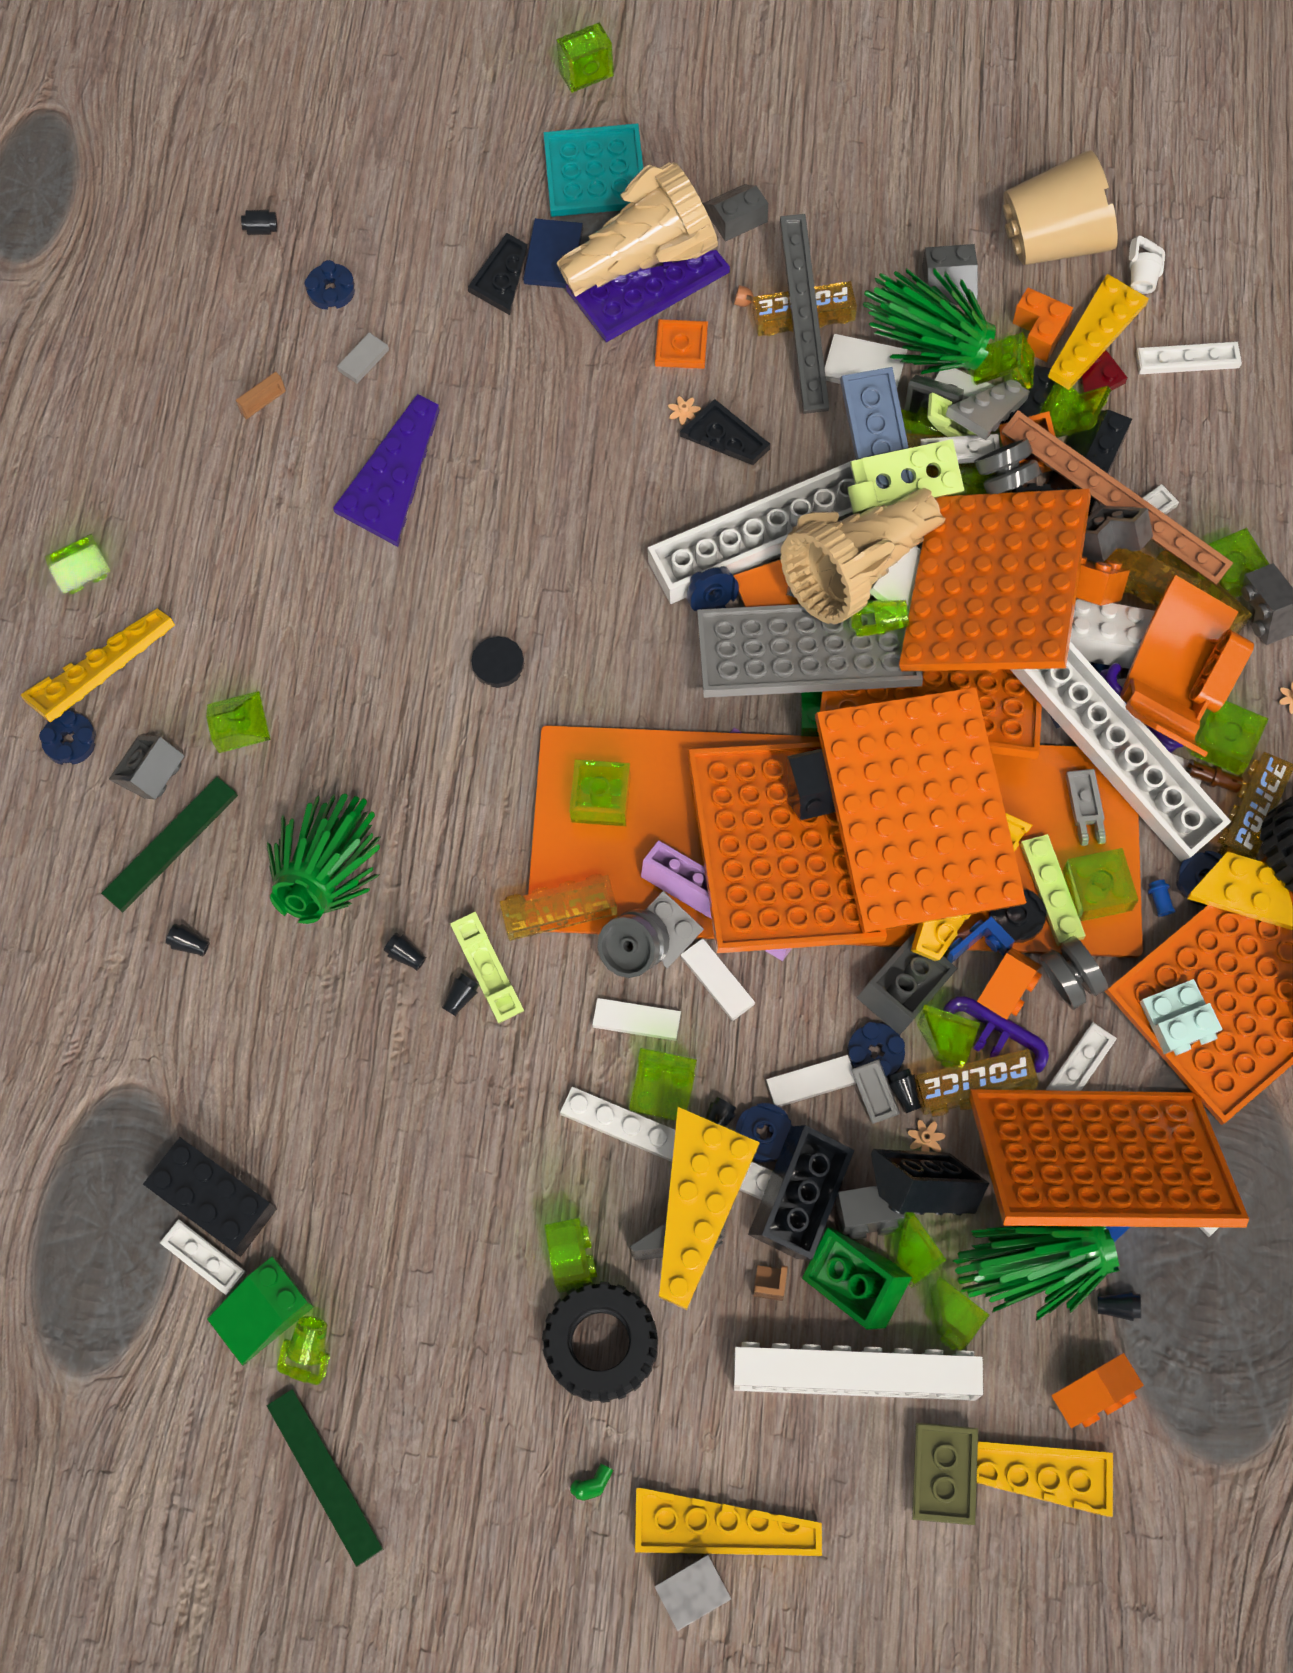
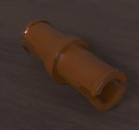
M1193 759L1186 766L1187 769H1191L1186 771L1192 778L1206 782L1207 786H1218L1233 793H1238L1242 787V784L1237 783L1243 782L1242 776L1222 771V768L1214 765L1211 767Z

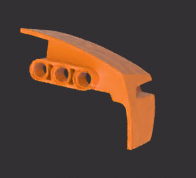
M1173 575L1143 636L1120 697L1127 703L1126 709L1135 718L1206 757L1208 752L1195 742L1196 733L1200 728V719L1206 709L1215 713L1222 708L1252 654L1254 643L1230 630L1238 614L1237 610L1177 575Z

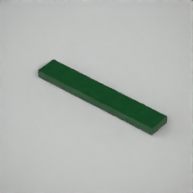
M216 777L101 894L123 913L238 796L237 793L220 778Z
M291 1389L266 1405L355 1566L359 1567L383 1551L384 1548L295 1390Z

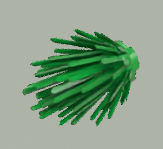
M907 268L906 273L912 277L916 284L897 271L894 272V275L900 280L896 278V281L883 273H880L879 276L886 282L875 278L876 283L884 287L881 289L875 287L874 293L866 290L864 295L880 303V306L870 302H863V306L873 310L868 312V314L874 316L875 320L893 326L895 329L870 322L869 325L871 327L889 332L885 333L877 330L874 334L911 344L903 345V349L922 352L920 355L892 354L890 358L902 359L900 362L913 363L914 365L942 364L930 366L927 370H923L921 374L960 367L970 371V368L976 370L982 364L989 353L985 350L989 339H995L996 327L994 324L986 321L973 292L967 289L962 279L960 280V286L970 304L946 271L944 277L948 283L933 268V274L964 312L957 308L936 286L930 287Z
M333 794L328 804L325 802L321 805L311 831L310 828L320 801L319 795L315 798L313 804L308 803L292 861L290 860L294 819H290L289 824L286 825V819L282 815L279 846L277 843L274 844L275 861L272 846L268 842L267 851L273 880L270 900L283 916L289 913L294 917L300 918L298 923H314L324 913L349 907L352 903L348 900L370 891V888L358 889L377 878L380 874H373L360 882L359 880L371 873L373 867L366 869L336 889L340 882L380 849L379 844L374 845L381 836L375 837L366 847L372 840L373 833L368 835L359 846L362 838L372 826L369 825L375 817L373 811L368 816V811L364 812L361 816V812L367 804L365 798H362L359 802L360 798L354 796L339 820L338 815L348 798L347 794H342L329 820H327V815L335 800V794Z
M1010 1226L972 1230V1235L975 1238L990 1237L988 1241L991 1243L971 1245L975 1249L960 1251L957 1253L959 1259L953 1260L956 1264L973 1261L968 1265L957 1267L955 1269L957 1274L978 1271V1273L958 1278L959 1284L973 1281L978 1283L965 1286L960 1292H967L970 1298L986 1293L985 1297L992 1296L989 1299L991 1303L1005 1298V1303L993 1307L992 1313L1045 1291V1294L1048 1296L1045 1297L1044 1302L1047 1304L1037 1310L1036 1321L1048 1312L1050 1314L1072 1295L1074 1296L1066 1305L1067 1309L1070 1308V1313L1073 1312L1107 1274L1120 1271L1115 1243L1106 1226Z

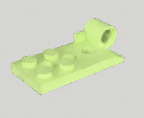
M953 439L850 462L855 485L847 489L853 514H861L877 506H890L922 488L932 491L931 495L934 498L964 491ZM932 464L937 467L938 476L936 478H931L927 475V465ZM903 470L912 472L914 477L912 483H905L902 480L901 472ZM878 475H884L888 479L889 484L886 489L877 486L876 477Z

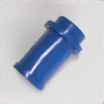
M1164 879L1149 883L1150 889H1148V894H1152L1158 917L1173 914L1175 909L1168 892L1170 885L1166 884Z

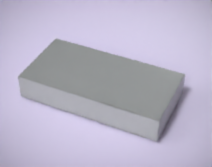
M368 333L337 366L338 371L358 384L389 351V347L386 343Z
M879 1059L851 1070L872 1124L900 1114Z

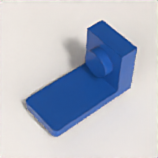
M991 916L985 922L981 919L969 930L971 934L964 940L960 937L954 941L948 948L950 952L947 960L950 963L954 962L983 936L986 938V944L994 952L999 951L1002 956L1012 949L1015 940Z

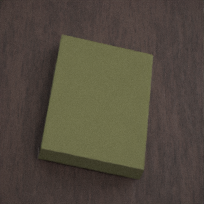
M925 1423L915 1424L912 1520L975 1525L978 1428Z

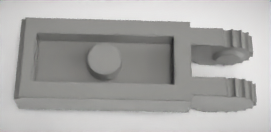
M1095 769L1067 772L1065 776L1080 845L1086 846L1089 843L1086 825L1095 824V837L1098 844L1105 843L1106 835L1103 823L1105 818Z

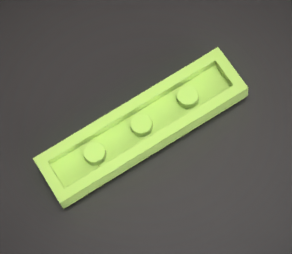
M1048 834L1022 841L1020 846L1038 896L1046 908V917L1056 945L1061 946L1062 942L1072 936L1077 937L1079 940L1084 939L1086 936Z

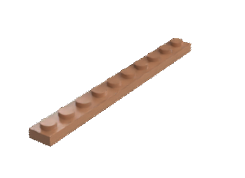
M1017 410L1002 430V434L1013 442L1028 438L1033 450L1031 455L1079 489H1089L1091 497L1101 505L1148 508L1153 532L1151 540L1215 586L1233 565L1232 561Z

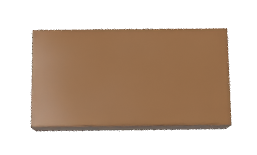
M274 372L236 399L240 413L245 419H248L285 393L286 390L281 376Z

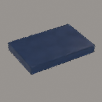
M535 218L524 273V284L566 288L567 283L557 262L565 254L580 246L583 223Z

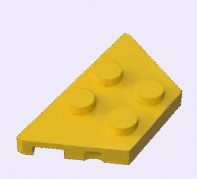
M1227 852L1187 897V899L1293 930V905L1289 890L1284 887L1285 883L1282 880L1278 881L1274 876L1275 871L1272 867L1269 868L1267 863Z

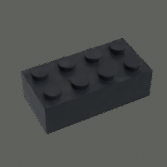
M807 1125L791 1126L748 1235L796 1259L812 1260L855 1150Z
M181 1137L178 1138L143 1183L144 1186L240 1257L277 1210L270 1202Z

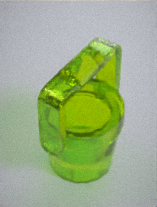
M920 406L917 413L901 409L904 427L911 430V439L921 440L945 437L929 421L928 408Z
M875 600L872 603H867L862 610L851 616V627L855 630L858 637L875 634L882 635L886 634V632L908 627L910 623L906 600ZM874 613L876 624L862 626L861 615Z
M313 1316L299 1318L291 1340L285 1338L283 1341L277 1370L292 1379L319 1385L325 1378L330 1359V1353H327L325 1349L327 1323ZM286 1357L302 1365L314 1366L321 1363L319 1374L315 1375L310 1371L285 1364Z

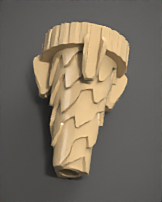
M668 162L660 168L650 164L644 167L628 184L625 191L620 194L622 200L631 203L624 207L618 215L606 222L600 230L589 235V241L565 254L557 262L567 285L575 297L595 285L601 287L620 275H626L639 269H647L659 262L697 259L718 246L717 236L705 207L688 177L677 163Z
M926 488L919 489L890 506H877L860 515L859 513L851 515L838 522L839 514L835 511L809 513L798 518L797 525L793 527V530L783 542L780 558L783 574L786 577L785 580L800 605L809 614L827 624L841 623L862 610L867 605V600L870 599L872 584L888 574V568L896 564L910 549L923 542V536L945 522L946 518L940 513L938 502L931 495L932 491Z

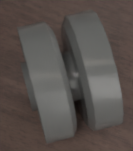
M1028 438L1003 446L974 461L979 475H988L996 472L983 482L987 494H999L1010 491L1042 473L1036 460L1031 459L1019 463V461L1027 458L1033 452Z
M638 908L626 911L603 926L598 936L597 948L600 959L608 970L617 976L632 978L642 975L664 959L669 950L670 938L667 927L660 917L649 910Z
M1075 936L1061 943L1063 957L1053 949L1039 956L1041 965L1063 1000L1073 1010L1086 1003L1084 989L1095 997L1108 989L1107 981L1098 964L1082 942Z

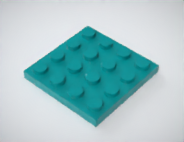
M639 123L543 132L551 217L620 211L631 203L622 200L620 194L625 191L628 184L643 169Z

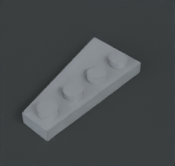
M1008 380L948 406L945 416L986 440L990 436L991 431L995 432L999 428L1000 423L1009 418L1011 412H1015L1027 401L1030 391L1022 387L1019 382Z

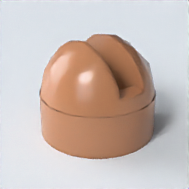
M739 285L734 305L740 307L749 306L752 301L746 300V297H753L752 291L745 286Z

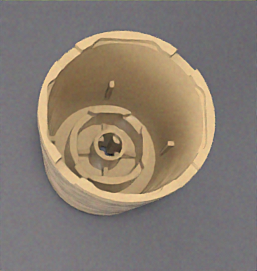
M1093 151L1083 152L1004 192L1003 211L1007 220V224H1005L1008 238L1012 239L1014 252L1023 265L1108 252L1116 249L1118 233L1114 205H1108L1104 189L1109 188L1102 166Z

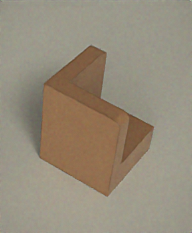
M758 1265L753 1297L783 1301L788 1266H782L779 1269Z

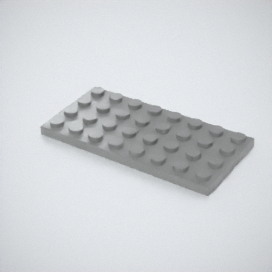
M879 600L868 601L862 610L838 624L822 622L809 614L800 604L697 610L704 698L922 686L923 683L922 671H901L899 662L907 624Z

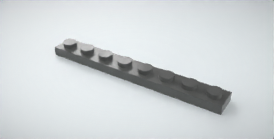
M806 214L780 216L803 414L829 411V400Z

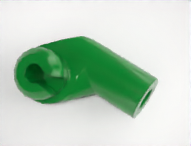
M600 1463L592 1479L584 1481L577 1479L572 1482L570 1486L571 1494L582 1501L602 1495L614 1470Z

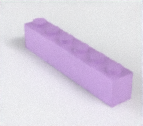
M658 840L643 860L641 878L711 918L704 867ZM792 948L764 951L783 961Z

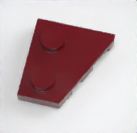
M1107 350L1080 377V384L1083 387L1084 404L1126 384L1128 377Z

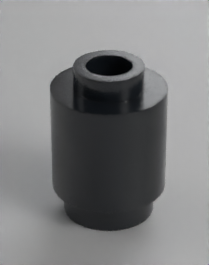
M269 209L246 210L245 215H241L242 230H247L248 235H271V232H277L276 212H270Z

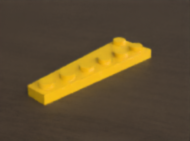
M1107 274L1053 364L1048 378L1070 390L1147 305L1149 298Z
M157 608L126 627L123 631L107 639L105 647L85 653L86 659L76 665L69 663L63 667L65 672L52 680L50 677L45 678L23 692L21 697L46 720L52 722L73 704L82 700L96 686L102 684L110 675L123 668L128 661L143 652L151 643L164 636L175 624L168 615Z
M978 1442L977 1484L1105 1517H1113V1453Z
M636 1488L635 1553L822 1556V1523Z

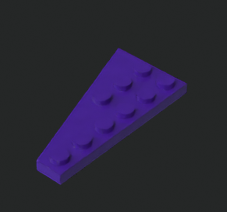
M712 250L697 259L691 258L674 263L672 261L663 262L661 266L639 269L626 275H620L601 287L595 285L576 297L568 285H566V291L603 340L608 342L730 273V266L717 250Z
M419 394L416 395L333 507L337 515L397 547L399 546L401 531L407 520L408 508L412 503L421 474V465L426 457L428 442L433 434L440 411L438 404Z

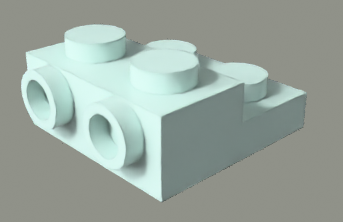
M1194 979L1140 1001L1164 1055L1174 1051L1176 1056L1192 1049L1190 1044L1200 1041L1201 1045L1218 1039L1216 1033L1223 1030L1211 1004L1205 1003Z

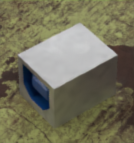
M708 1555L655 1586L677 1631L731 1600Z

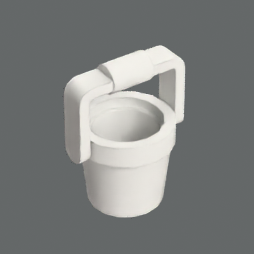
M1137 236L1131 240L1129 252L1131 288L1141 294H1148L1155 291L1158 278L1163 273L1165 251L1149 239ZM1139 246L1148 252L1139 253Z

